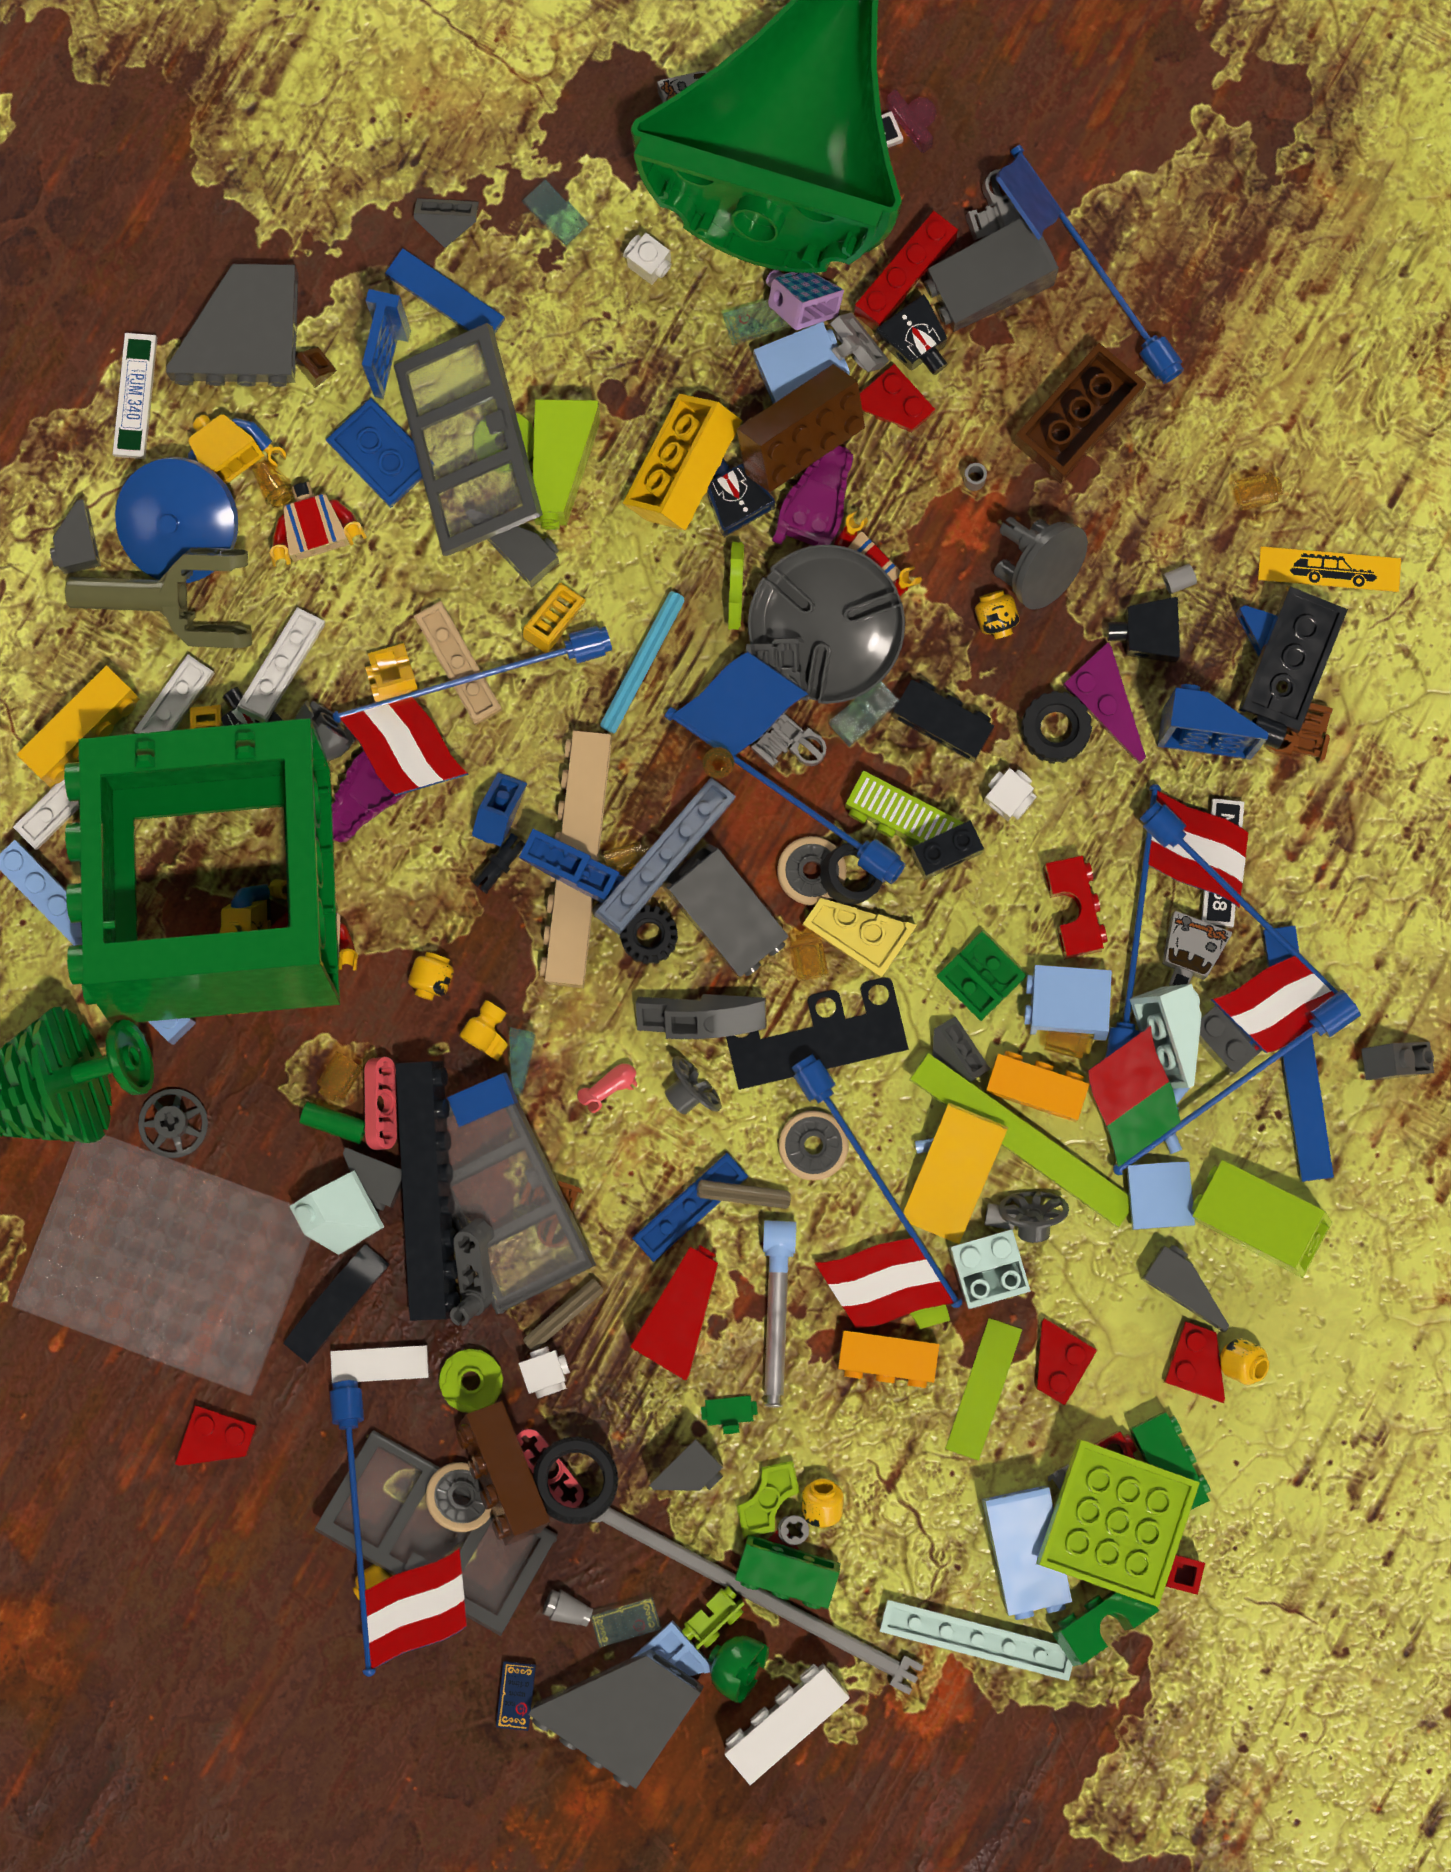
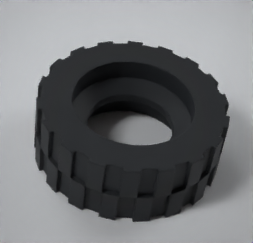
M1052 691L1049 694L1044 693L1038 699L1035 698L1024 713L1021 722V734H1023L1024 745H1027L1029 752L1032 755H1036L1041 761L1046 760L1049 763L1055 764V762L1064 763L1069 759H1074L1083 751L1090 739L1092 719L1091 715L1087 712L1088 708L1080 702L1079 698L1069 695L1070 693H1058V691ZM1059 712L1070 719L1072 732L1065 741L1054 743L1048 741L1043 736L1041 722L1046 715Z

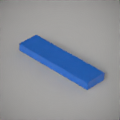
M403 248L385 272L386 277L466 331L488 323L493 326L494 333H496L505 321L503 315Z
M726 1153L632 1239L655 1262L721 1202L697 1196V1186L700 1180L740 1185L749 1176Z

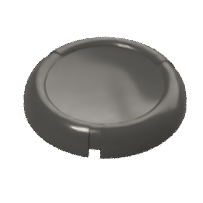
M816 545L799 549L785 556L772 566V571L766 578H762L751 601L748 617L750 643L772 644L773 640L781 638H802L804 640V643H799L800 671H805L806 692L809 693V695L802 699L805 701L811 699L822 704L845 702L865 694L878 685L897 661L905 635L904 607L895 584L885 570L868 556L856 550L836 545ZM790 676L789 680L798 686L797 681Z

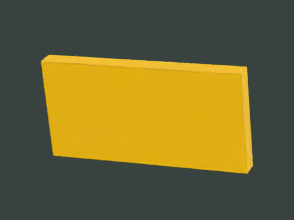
M948 1103L903 1211L909 1223L960 1244L1008 1127Z

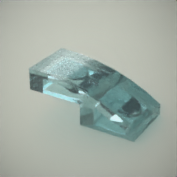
M546 179L522 201L564 245L569 244L589 225L569 201L566 202Z
M880 682L870 691L855 698L850 705L829 722V725L850 747L898 704L899 700Z

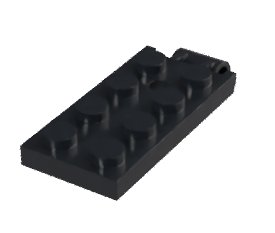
M1287 586L1238 709L1244 713L1250 712L1255 714L1252 722L1268 732V739L1264 745L1278 749L1283 743L1287 727L1291 728L1290 731L1295 733L1300 731L1348 611L1346 608L1291 586ZM1283 680L1287 684V689L1283 693H1279L1276 685L1279 681Z

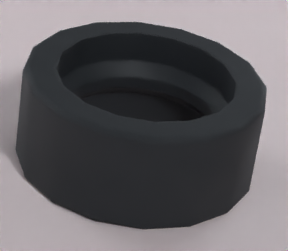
M844 843L827 854L821 865L820 877L823 888L831 898L842 904L854 905L862 903L876 894L883 882L868 873V883L862 890L853 892L842 886L836 874V865L844 856L853 855L857 857L856 855L859 851L849 843Z

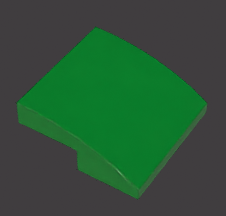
M982 930L936 977L982 1021L1029 974L985 930Z

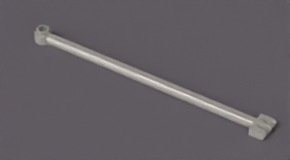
M598 1496L592 1497L586 1502L591 1504ZM610 1507L600 1517L591 1521L596 1523L602 1521L724 1587L729 1586L735 1593L891 1675L892 1679L889 1685L910 1695L912 1688L901 1683L903 1678L914 1683L918 1679L917 1676L907 1671L909 1666L917 1671H922L924 1665L906 1655L899 1662L787 1601L775 1597L772 1593L762 1588L752 1590L742 1586L739 1581L735 1580L736 1574Z

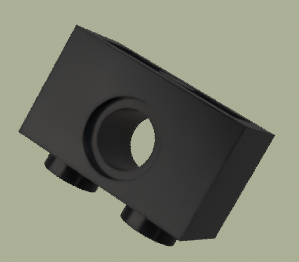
M970 820L913 846L911 853L925 881L981 855L984 847Z

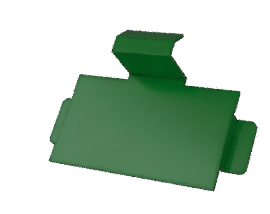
M751 1395L705 1400L706 1406L701 1407L702 1420H707L708 1426L723 1424V1434L740 1433L739 1423L754 1421L753 1415L758 1414L757 1402H751Z

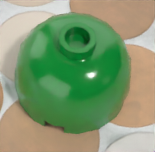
M736 1636L728 1639L722 1646L716 1645L709 1657V1662L712 1663L710 1675L715 1688L728 1699L736 1703L737 1701L739 1703L743 1702L758 1681L754 1677L759 1666L764 1669L766 1665L769 1647L748 1636Z

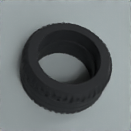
M567 1437L554 1442L542 1452L533 1472V1480L547 1514L564 1523L582 1524L597 1519L611 1506L617 1493L618 1472L612 1456L603 1446L588 1438ZM569 1453H582L590 1456L598 1463L603 1474V1487L599 1496L594 1502L582 1508H569L561 1505L553 1498L548 1487V1474L552 1465L560 1457Z

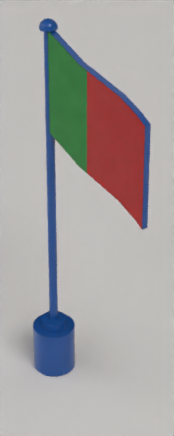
M1340 990L1311 1011L1313 1018L1309 1021L1312 1026L1310 1029L1181 1121L1173 1088L1155 1050L1151 1025L1088 1070L1093 1098L1110 1133L1117 1165L1115 1164L1113 1167L1114 1173L1116 1175H1123L1122 1171L1128 1165L1133 1164L1315 1032L1319 1036L1326 1034L1329 1038L1361 1016L1357 1006L1344 990Z

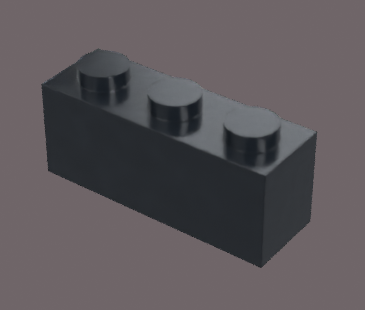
M920 679L919 682L911 680L895 707L892 717L975 763L995 725L990 723L991 718L980 711L975 710L974 713H971L962 708L964 704L951 695H947L945 698L935 692L936 688L924 680Z

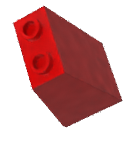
M701 1245L698 1246L697 1250L692 1247L688 1249L630 1348L685 1381L688 1380L691 1374L719 1266L714 1261L716 1254Z

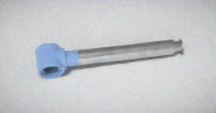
M764 1220L763 1252H765V1256H769L764 1395H768L767 1404L764 1405L771 1408L783 1406L780 1405V1395H784L788 1259L795 1254L796 1221Z

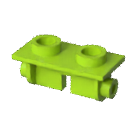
M729 1586L724 1590L721 1588L706 1603V1606L713 1612L710 1617L702 1609H699L684 1623L685 1628L682 1630V1633L689 1640L694 1636L697 1638L694 1642L697 1650L702 1645L706 1648L709 1647L720 1636L718 1630L726 1622L731 1625L743 1614L744 1611L741 1608L745 1604L741 1598L737 1602L733 1600L737 1594Z

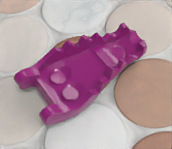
M838 446L814 462L802 474L799 482L791 488L782 504L776 531L772 539L773 542L782 545L787 535L812 546L831 545L843 519L847 477L853 462V454L846 447Z
M364 751L353 760L351 767L348 768L346 779L340 783V788L335 794V802L332 804L333 837L338 842H347L364 824L408 794L393 795L378 778Z

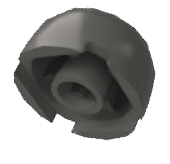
M308 700L305 701L293 719L311 718L328 761L341 757L356 741V738L347 727L343 730L339 723L333 720V712L317 702L312 701L309 704Z

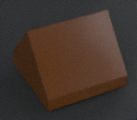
M319 347L300 352L296 357L297 367L314 388L337 371Z

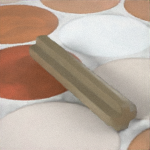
M700 1180L697 1186V1196L703 1199L783 1209L789 1208L791 1193L786 1190Z
M594 1279L584 1285L524 1337L523 1341L531 1351L539 1349L603 1293L604 1290L601 1285Z

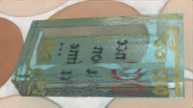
M768 300L723 313V319L732 345L791 328L784 319L769 307Z
M653 1597L591 1615L599 1648L662 1629Z

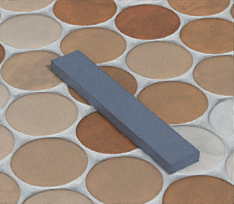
M711 777L598 908L594 916L620 935L733 803L736 796Z

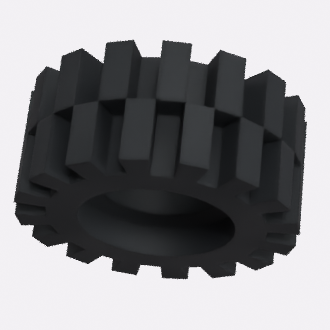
M646 905L622 931L620 938L625 952L634 961H639L646 965L649 963L658 964L660 961H665L669 958V955L675 950L678 941V931L674 919L671 918L667 911H663L657 906L650 907V905ZM646 923L657 925L662 932L660 942L653 947H645L637 940L638 929Z

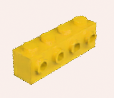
M106 665L16 755L51 788L54 784L64 780L66 763L79 761V739L108 736L112 732L114 725L122 717L132 713L140 698Z

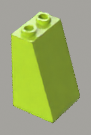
M535 399L533 480L543 515L535 518L534 521L535 525H541V529L558 530L560 525L567 526L601 421L598 400Z
M1224 1160L1220 1162L1219 1166L1214 1165L1207 1177L1206 1182L1209 1185L1204 1195L1200 1193L1193 1203L1192 1211H1194L1192 1217L1207 1228L1303 1278L1332 1224L1326 1211Z

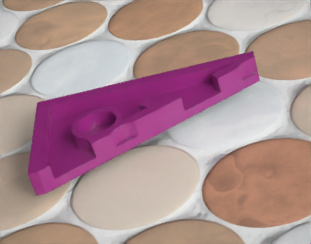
M1107 642L1063 686L1074 697L1079 698L1083 705L1085 704L1088 708L1087 711L1140 764L1144 761L1146 755L1112 647Z

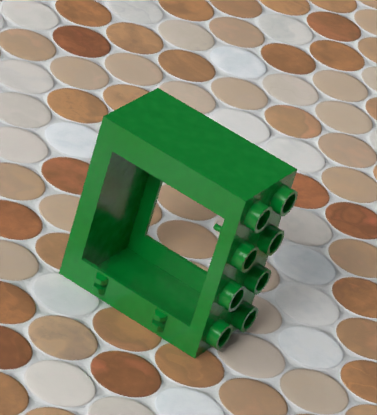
M311 718L79 739V762L65 764L64 780L68 800L70 802L78 801L80 822L66 824L65 841L70 862L80 861L81 883L67 885L66 902L71 923L81 922L82 945H71L68 947L67 964L71 983L73 985L82 984L86 1005L97 1004L110 1024L119 1020H130L135 1023L340 1005L331 766L326 758L325 751ZM284 807L288 901L287 928L137 941L135 820Z

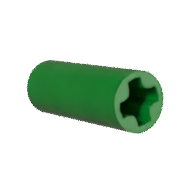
M309 1101L306 1102L299 1121L300 1124L361 1144L365 1135L364 1120Z

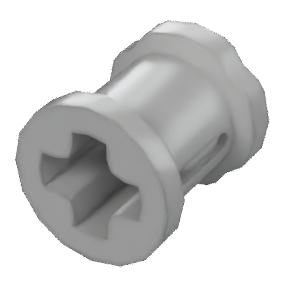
M785 1516L778 1523V1536L787 1544H801L809 1535L808 1523L800 1516ZM798 1522L797 1530L800 1532L799 1536L791 1535L788 1538L789 1530L786 1527L787 1524H796Z

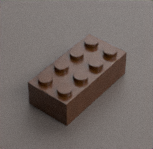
M1098 343L1016 434L1014 444L1061 484L1143 393L1146 382L1102 344Z
M832 364L739 426L737 433L746 476L770 493L863 430L865 423L858 381Z
M500 1401L466 1414L458 1425L459 1430L456 1431V1435L461 1448H467L471 1460L468 1461V1466L474 1479L479 1478L483 1491H480L482 1503L486 1510L491 1508L495 1519L492 1522V1527L497 1539H503L505 1546L542 1532L550 1523V1520L503 1402Z

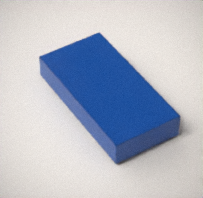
M502 1073L447 1097L459 1127L518 1103L507 1073Z

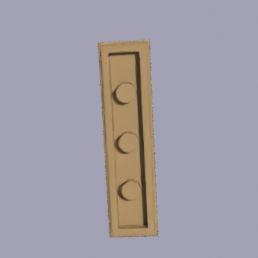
M441 601L414 615L415 620L450 681L481 672ZM485 678L454 686L475 726L502 711Z

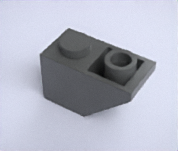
M1430 1042L1391 1043L1361 1049L1366 1080H1384L1434 1073V1055Z

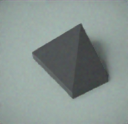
M417 198L414 219L446 248L476 222L479 202Z
M956 1016L934 1029L933 1056L969 1082L990 1070V1067Z

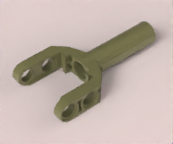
M191 547L171 566L160 580L69 577L66 583L65 599L70 608L160 611L167 618L172 631L188 646L245 648L252 645L251 630L244 628L242 625L193 624L196 614L195 611H188L186 579L193 576V570L232 571L235 568L245 567L248 565V551Z

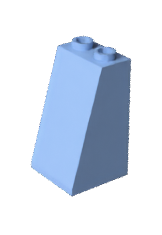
M1040 1486L982 1499L1007 1615H1015V1620L1033 1617L1034 1610L1046 1608L1047 1613L1065 1610V1604L1072 1602L1067 1575L1036 1564L1054 1511L1049 1487Z

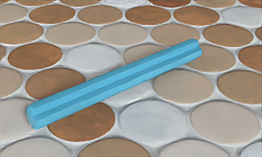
M674 591L669 592L600 723L601 728L613 734L617 731L684 603V597Z

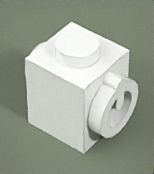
M646 232L642 237L639 234L636 235L629 242L623 253V257L627 259L628 268L651 285L655 283L658 277L660 279L663 278L672 265L670 263V250Z
M1009 768L1005 774L999 771L988 784V787L992 790L985 797L984 802L1005 820L1009 821L1012 816L1018 820L1037 796L1032 793L1034 790L1030 785L1032 780L1022 771L1017 770L1014 772Z
M548 1346L530 1352L531 1359L519 1363L529 1394L535 1392L537 1399L567 1389L565 1374L570 1373V1369L565 1355L558 1356L557 1350L549 1352Z

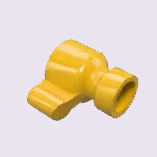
M485 1000L480 1008V1015L468 1020L459 1037L498 1061L508 1044L496 1032L495 1025L501 1023L507 1013L495 1004Z

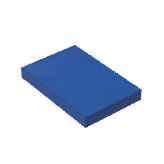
M372 398L366 401L326 439V442L390 508L423 479L413 440ZM430 459L431 465H432V469H433L436 465H435V463Z

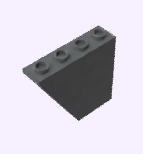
M232 264L167 365L166 373L170 380L175 381V384L184 386L193 385L194 381H206V384L211 386L225 385V382H237L238 385L247 387L255 386L256 382H268V385L273 387H285L287 383H295L299 278L296 266Z
M648 1650L536 1702L528 1715L533 1718L532 1722L540 1729L547 1732L550 1729L560 1736L559 1740L563 1745L572 1750L577 1748L586 1754V1759L592 1765L600 1769L605 1767L614 1774L613 1778L625 1787L631 1785L636 1789L700 1695L704 1685L656 1654L653 1650Z

